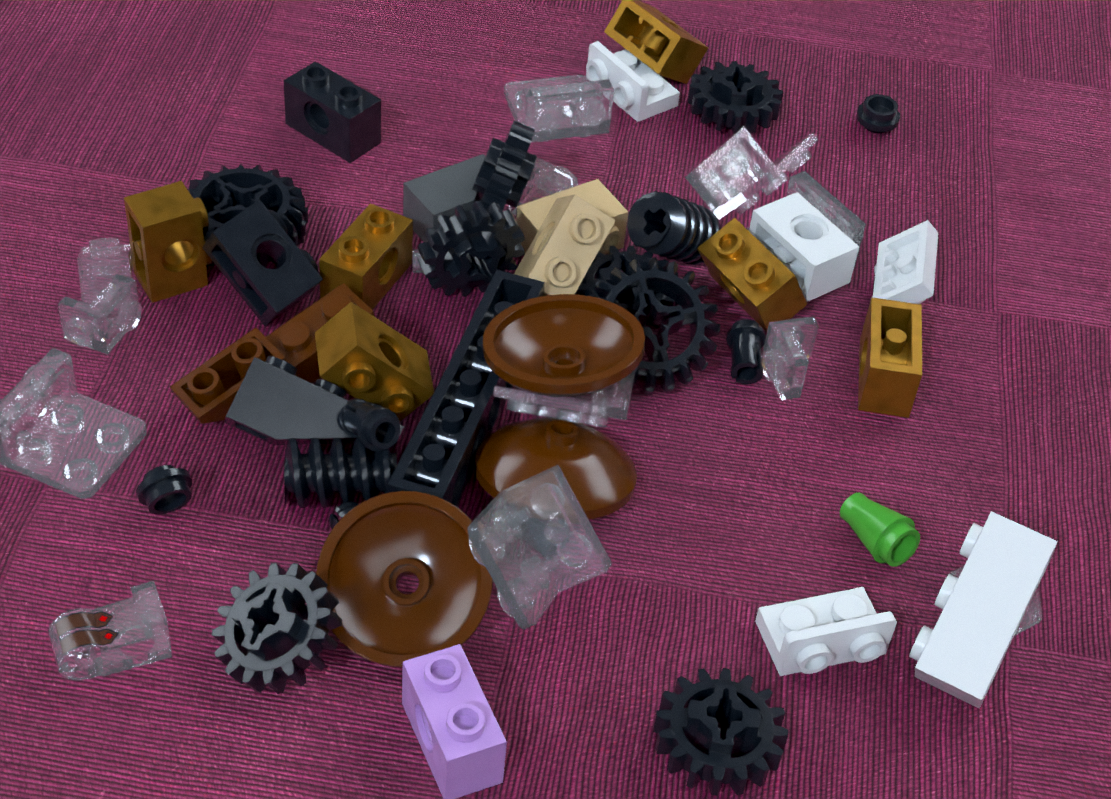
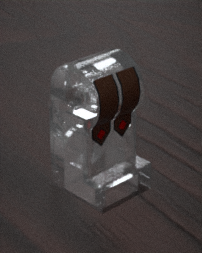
M154 580L130 587L132 598L95 609H73L53 620L49 626L48 634L58 671L62 677L77 681L101 675L104 677L172 657L168 622Z

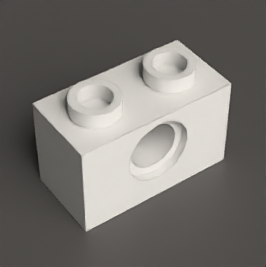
M798 192L753 210L749 232L796 276L806 302L850 283L859 246Z

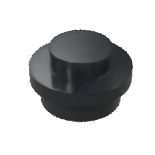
M873 94L866 97L864 102L859 105L856 117L858 122L868 131L884 133L898 126L900 113L898 111V104L894 99L886 95Z
M162 465L144 475L143 481L136 489V495L139 502L148 507L150 513L157 515L170 513L182 508L190 501L192 497L190 491L192 478L186 469L175 468L172 465Z

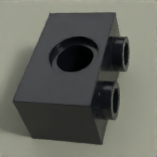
M316 61L283 80L286 125L349 163L381 143V99Z
M258 200L213 231L202 247L265 327L311 294L323 280L318 274V266L313 257L307 251L299 249L287 235V228L282 218L275 211L268 210L261 200ZM256 253H265L271 256L275 261L276 269L263 267L258 262Z

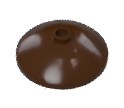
M575 294L540 296L514 304L496 315L486 327L483 335L484 358L496 375L523 391L551 397L581 396L607 389L632 373L641 362L645 351L644 330L633 314L610 301Z
M537 418L510 423L488 435L478 446L475 455V475L487 493L512 509L540 518L578 521L603 517L625 506L635 491L637 471L632 459L623 448L607 435L587 425L568 419Z
M398 491L381 494L351 509L340 519L328 535L322 547L316 574L328 584L327 589L339 600V604L332 609L342 619V625L332 629L336 637L360 657L376 664L403 668V661L461 644V646L465 644L481 624L487 612L493 588V570L490 554L475 524L465 513L448 501L434 495L416 491ZM413 575L418 578L419 585L415 592L402 594L398 591V582L403 576Z

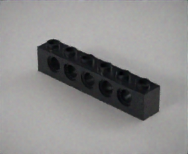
M496 270L388 482L387 493L398 491L422 492L437 496L457 507L474 471L477 448L491 434L513 385L496 375L486 363L483 353L485 329L491 320L506 308L531 298L544 296L545 282Z

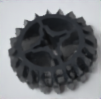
M241 163L236 169H228L222 165L218 173L204 171L202 180H190L189 189L187 190L193 199L199 197L202 200L208 215V226L203 227L205 242L213 231L258 200H261L268 210L275 211L282 218L287 228V235L295 245L298 246V244L304 243L306 223H308V208L305 207L302 189L294 186L292 177H280L278 169L265 172L260 164L253 169L244 168ZM256 253L257 260L263 267H266L268 262L275 263L268 254ZM212 261V263L206 265V267L215 265V263Z
M656 257L649 259L646 271L642 270L640 263L636 259L630 260L628 276L618 267H614L609 274L611 283L599 280L596 283L595 291L599 296L596 298L617 304L624 297L633 294L635 299L633 305L634 316L642 325L646 316L652 325H661L657 335L652 333L650 327L643 328L645 334V353L649 362L641 360L637 368L627 376L624 382V389L626 391L633 389L636 380H642L644 394L651 395L655 389L656 380H659L665 393H670L675 388L674 376L682 384H690L693 380L691 369L703 372L708 365L703 355H713L716 351L717 344L708 337L718 335L720 324L707 319L717 313V304L701 303L710 291L708 286H700L693 290L691 285L696 277L694 271L687 272L683 279L675 275L678 269L676 261L670 262L664 272L659 271V262ZM654 292L670 297L678 303V306L668 307L662 305L657 301ZM689 324L690 342L688 348L677 357L669 360L667 353L670 346L668 336L678 332L681 326Z

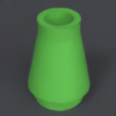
M860 492L849 496L841 506L840 517L849 524L876 562L887 563L892 567H896L905 563L918 548L920 533L915 529L914 521L911 518L868 499Z

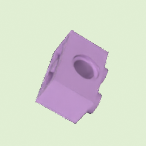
M461 644L403 661L402 705L443 799H456L503 783L507 741Z

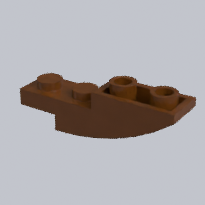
M343 283L266 337L257 328H254L171 385L170 389L201 424L225 420L254 357L264 362L268 356L284 360L297 368L296 377L313 383L321 378L315 332L350 302L375 317L374 311Z

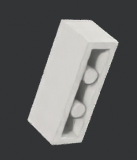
M992 511L984 527L973 523L959 553L968 558L959 578L948 574L934 605L943 609L934 629L925 625L922 627L911 649L909 657L918 661L915 666V677L980 709L1053 556L1058 541Z

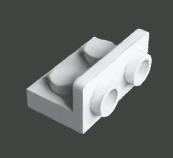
M599 41L589 45L586 78L637 122L678 106L680 92L625 49L613 54Z
M928 220L879 243L877 264L874 267L875 281L872 298L921 304L927 298L933 296L938 232Z
M864 587L759 607L755 620L780 676L798 672L813 674L825 669L827 666L851 661L860 663L872 661L886 654L897 624L892 612L876 613Z

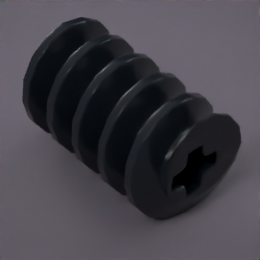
M658 191L645 194L634 202L627 221L629 237L635 246L642 247L651 254L683 262L687 265H700L704 263L697 248L721 229L719 220L711 210L667 192Z
M289 438L285 449L284 461L285 505L288 502L290 493L295 494L300 508L308 507L313 492L317 493L323 508L330 507L335 492H339L343 503L354 502L357 492L362 493L364 501L378 496L379 492L386 494L388 482L397 467V451L395 450V453H390L388 448L368 453L367 448L362 445L359 438H356L351 453H346L341 439L334 438L328 454H324L318 438H312L306 454H301L296 439Z

